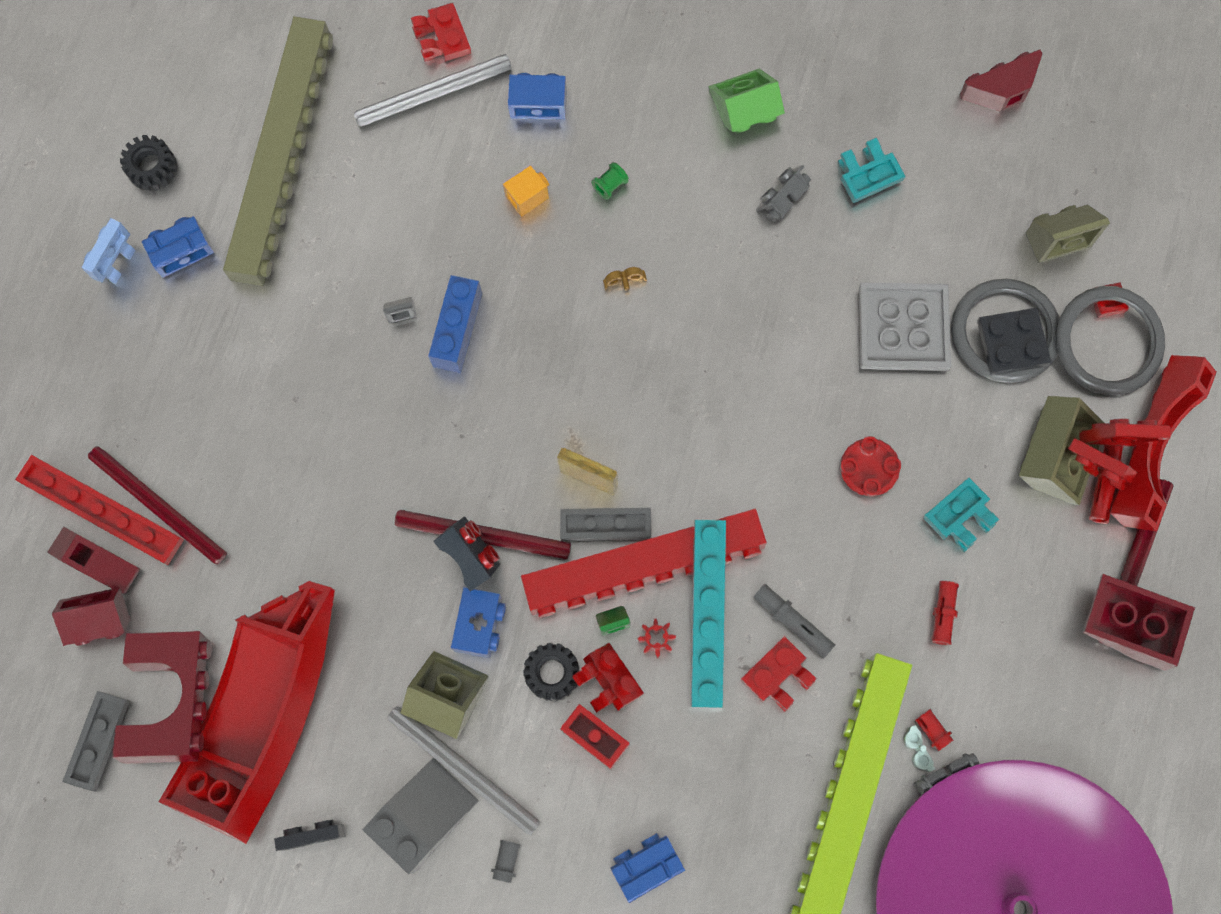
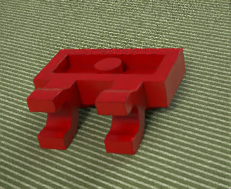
M454 3L427 10V18L422 15L411 17L412 29L416 39L433 32L437 39L435 41L428 38L419 41L424 62L443 55L446 62L471 54V47Z
M1075 438L1068 448L1077 455L1074 460L1083 465L1085 472L1097 477L1099 471H1097L1098 467L1102 468L1103 472L1101 474L1110 479V485L1121 491H1124L1126 487L1124 485L1125 481L1131 484L1137 474L1136 470Z
M784 636L741 678V681L762 703L770 697L786 712L795 700L779 686L792 675L807 691L817 678L802 666L807 657Z
M610 643L589 653L583 659L586 665L581 668V671L572 676L579 687L589 680L596 678L604 691L599 694L600 696L590 702L596 713L612 703L619 711L644 694Z

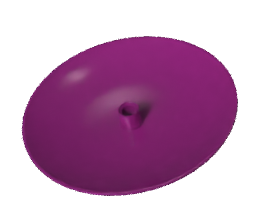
M1002 760L975 765L956 772L932 786V788L916 800L897 824L885 849L877 879L876 914H1015L1014 906L1019 901L1025 903L1026 914H1173L1169 884L1162 863L1148 836L1129 811L1113 796L1081 775L1054 765L1027 760Z

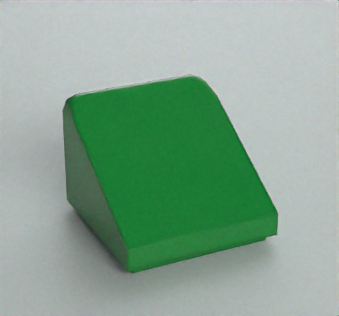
M624 606L596 614V620L603 636L630 628L631 626Z

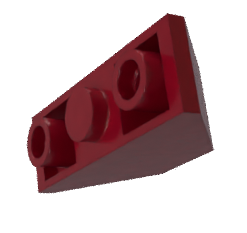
M1041 49L1032 53L1024 52L1006 64L1004 62L998 63L990 71L981 75L975 73L965 80L959 96L964 101L999 112L1024 102L1032 88L1043 55Z
M64 526L47 551V553L111 589L120 587L123 595L126 594L140 571V568Z

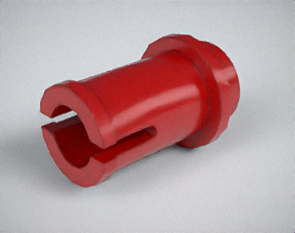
M931 709L915 720L931 740L932 748L935 746L940 751L954 741L950 736L952 732L946 731Z

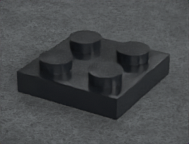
M1037 307L983 316L977 320L991 376L1046 367L1052 363Z

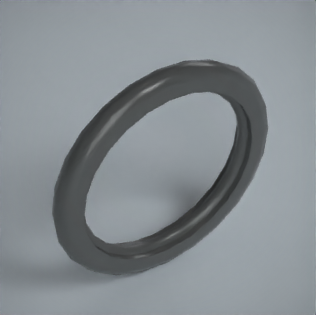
M1005 278L980 283L962 297L953 313L951 330L953 342L959 355L970 368L993 381L1014 383L1037 377L1047 370L1049 366L991 376L988 363L978 357L967 339V318L971 309L978 301L994 293H1015L1029 299L1039 308L1046 320L1048 329L1047 346L1053 363L1058 355L1056 331L1060 319L1055 306L1044 293L1023 281Z
M1099 286L1077 295L1065 307L1058 322L1056 344L1062 364L1068 374L1080 385L1090 391L1104 395H1123L1134 392L1146 385L1156 374L1164 356L1165 332L1154 308L1143 297L1121 287ZM1115 300L1125 303L1134 308L1147 324L1151 340L1149 356L1144 366L1129 378L1119 381H1107L1096 378L1080 366L1073 354L1070 336L1073 323L1084 308L1095 302Z

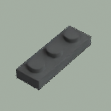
M651 508L560 509L561 541L647 540L651 538Z
M100 691L96 692L62 782L96 792L114 745L115 728L121 725L130 702L129 700Z

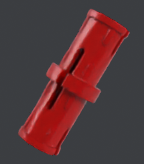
M939 581L937 607L933 608L932 613L935 616L931 642L935 644L952 645L954 619L958 617V611L955 608L959 584L956 582Z

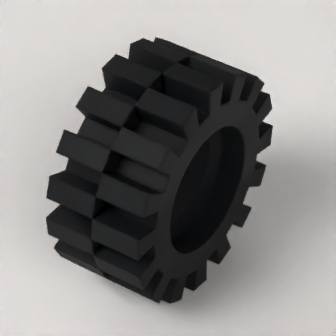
M142 135V141L135 137L133 138L135 144L131 145L128 142L125 145L128 151L122 149L121 155L124 158H120V164L122 165L123 172L139 189L143 187L146 191H151L152 186L155 190H159L160 183L164 187L167 186L168 182L166 179L173 180L175 177L171 171L177 172V166L175 165L177 161L168 145L161 138L159 140L157 136L152 135L150 139L147 135ZM151 155L158 157V163L152 169L147 171L139 169V164L144 158Z
M547 643L544 646H537L535 651H531L528 654L529 657L524 663L523 676L527 686L537 697L546 699V701H558L565 696L568 697L572 690L577 687V683L572 676L580 671V667L576 657L569 648H565L559 643L557 645ZM549 660L560 662L564 668L562 679L555 684H548L540 677L541 666Z

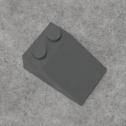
M432 758L380 809L362 830L408 875L414 874L479 800L436 759Z

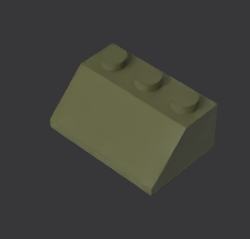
M1048 396L1040 412V419L1035 433L1031 437L1030 446L1026 458L1021 465L1019 477L1037 491L1073 505H1080L1090 474L1083 470L1082 464L1074 460L1077 455L1068 448L1074 438L1080 441L1079 432L1092 429V424L1105 422L1080 398ZM1089 445L1097 450L1100 448V445Z

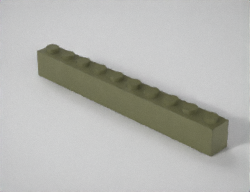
M293 16L223 271L230 281L264 287L266 277L268 278L271 275V257L273 251H276L279 245L278 231L280 225L285 223V205L287 199L290 200L292 197L293 176L299 171L300 150L304 149L307 136L305 131L307 124H310L313 119L312 105L314 99H317L320 93L319 79L321 74H324L326 71L325 57L327 50H331L333 44V35L329 32L326 21Z

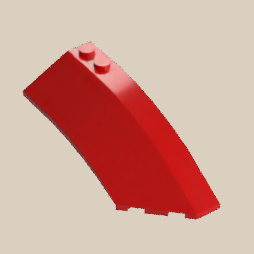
M308 581L298 586L299 591L288 597L281 595L262 605L261 611L249 617L243 615L235 619L237 627L230 652L206 718L201 724V732L204 736L203 750L199 752L198 761L180 763L159 799V803L226 836L247 844L292 758L316 692L324 662L335 590L332 587Z

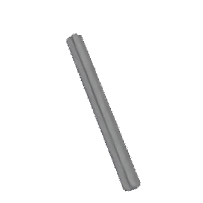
M507 54L497 56L358 109L354 112V116L359 126L370 124L511 69V62Z
M396 706L387 717L388 720L525 833L530 835L535 831L540 822L532 814L418 721L401 714V707Z

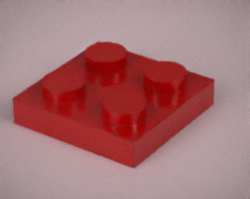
M1112 419L1110 424H1092V429L1079 432L1080 441L1087 445L1134 447L1169 439L1171 434L1170 426L1157 425L1156 420L1137 421V424H1130L1129 419Z

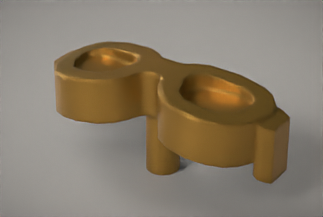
M629 267L624 271L616 270L609 273L603 280L605 290H607L609 286L622 281L624 290H629L628 280L643 279V281H647L645 271L641 268Z

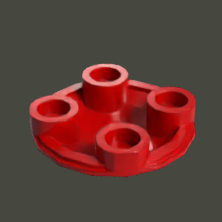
M872 436L857 440L848 446L841 458L840 465L842 478L847 486L859 495L870 497L882 495L893 488L899 478L901 461L893 448L884 441Z

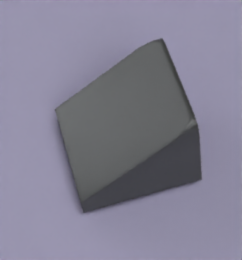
M412 297L389 302L383 306L384 314L390 324L417 316Z

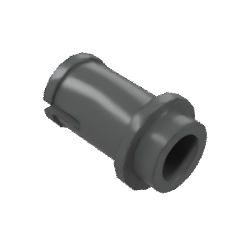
M500 840L501 844L495 869L491 868V872H494L492 879L511 883L512 877H516V874H513L520 844Z

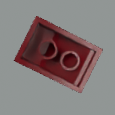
M1102 574L1083 633L1137 661L1167 671L1177 667L1195 607Z

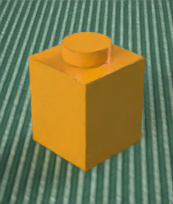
M531 165L503 183L505 197L521 217L549 199L547 188L549 183L542 172L536 173Z

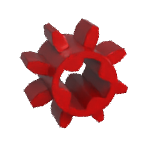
M656 618L653 621V626L650 628L644 624L642 625V630L646 634L645 636L638 637L637 640L639 643L646 644L643 651L644 654L651 650L655 652L656 658L659 659L660 651L665 649L669 653L672 652L668 641L676 640V635H668L667 631L670 623L665 624L664 627L660 626ZM662 633L663 644L661 645L657 642L652 645L650 643V634L657 635Z

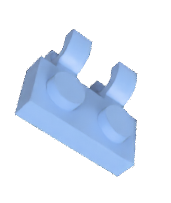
M110 218L107 225L100 230L96 244L86 254L84 264L81 267L92 279L101 283L106 277L109 281L116 284L122 274L112 265L119 253L130 260L136 251L126 242L130 233L121 222Z

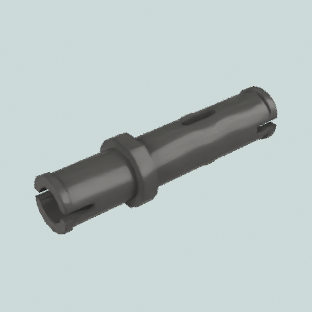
M764 584L754 595V598L774 615L772 617L774 620L783 622L823 658L836 645L791 606L793 604L791 601H785L767 584Z

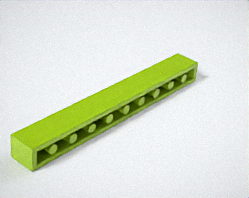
M879 653L871 656L870 660L865 659L860 676L864 677L865 680L862 689H856L852 701V706L856 707L853 719H847L843 731V736L847 737L844 750L839 748L834 761V767L838 768L835 780L830 779L826 788L825 798L829 799L826 811L821 810L817 818L815 828L819 829L820 832L817 842L811 841L807 852L806 860L811 861L807 874H801L798 882L797 892L801 893L798 906L792 905L789 914H841L912 664Z

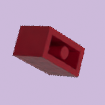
M120 587L61 599L52 612L63 646L71 644L81 646L94 639L104 637L106 639L117 638L125 633L131 620Z

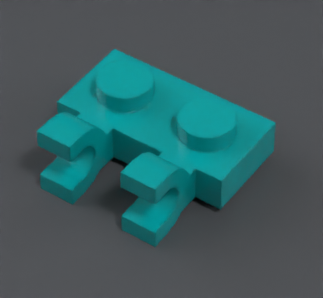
M877 137L867 141L865 144L866 148L862 150L870 163L860 167L852 149L841 153V159L837 162L845 173L841 176L840 180L853 203L903 181L906 177L893 152L887 155L883 153Z
M967 478L923 517L943 540L952 535L954 541L963 552L967 551L977 540L963 526L968 519L974 516L976 522L985 533L990 531L1000 520L985 506L990 498L970 478Z

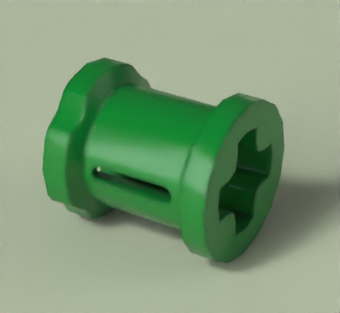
M612 162L609 164V169L599 178H593L591 183L596 192L602 198L608 200L615 189L621 184L625 185L629 182V177L623 168L617 163Z

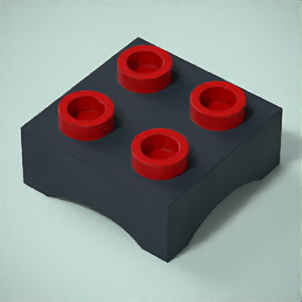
M464 516L447 528L433 542L439 550L446 552L457 562L463 574L464 584L471 592L494 574L500 566L498 562L500 558L496 550L491 545H486L481 539V531L476 523L472 520L468 521Z

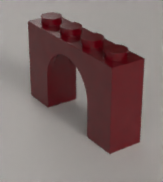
M200 631L126 634L123 664L132 672L171 671L177 673L182 684V695L174 712L158 723L116 726L112 756L114 759L123 764L198 761L199 752H202L204 747L201 722L205 720L207 714L206 703L203 701L204 690H207L209 686V673L206 671L207 659H210L212 654L211 642Z

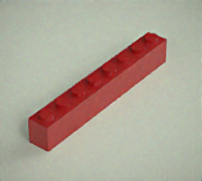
M756 508L717 519L726 520L725 565L732 563V558L743 555L744 559H748L762 553L761 550L765 548L767 541ZM694 526L521 575L531 614H538L539 618L547 617L557 613L556 609L568 606V609H575L586 605L585 600L597 597L598 601L614 597L615 592L627 589V592H634L645 587L644 583L656 580L657 584L673 580V575L685 572L686 575H693Z

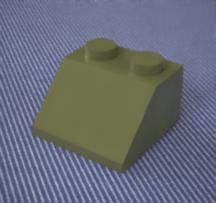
M1088 204L1081 207L1071 205L1062 209L1057 214L1050 216L1049 213H1045L1035 217L1026 231V235L1036 259L1040 263L1092 247L1110 222L1106 216Z
M433 651L408 685L400 713L457 739L469 721L489 676Z

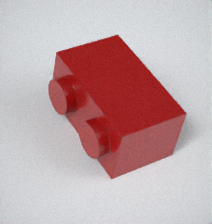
M578 704L560 728L565 735L610 770H612L630 746L626 739L581 704Z

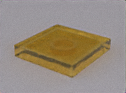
M561 448L557 456L561 473L612 496L615 495L618 489V474L616 470L571 450Z

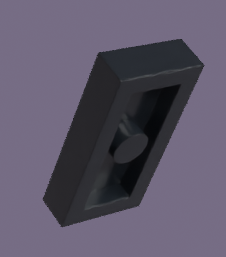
M332 819L314 823L315 829L303 832L302 826L283 830L284 836L274 838L276 851H286L346 837L344 824L334 825V820Z

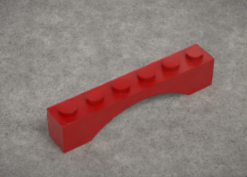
M1171 355L1167 366L1163 370L1161 383L1153 396L1152 406L1145 420H1156L1157 425L1170 426V434L1172 435L1182 419L1208 397L1217 371L1205 357ZM1169 439L1134 446L1129 466L1135 469L1137 474L1131 484L1125 481L1124 485L1126 487L1124 491L1119 490L1117 497L1113 500L1110 512L1124 527L1157 532L1167 506L1161 488L1160 468L1163 453Z

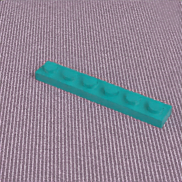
M694 520L691 707L723 708L726 520Z

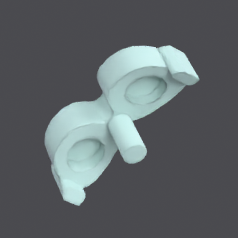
M916 725L909 727L904 735V743L906 747L916 751L912 757L914 766L926 772L935 770V767H933L934 762L926 751V746L923 745L920 730Z

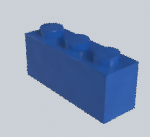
M450 275L428 355L434 368L457 373L462 372L483 294L479 281Z

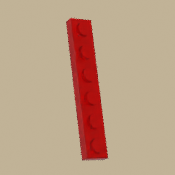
M33 455L29 457L15 479L17 482L166 565H169L184 539Z

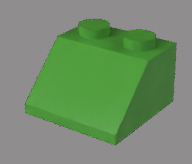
M760 68L708 86L723 124L732 132L747 131L751 128V125L759 122L769 123L776 120V116L785 114L778 81Z

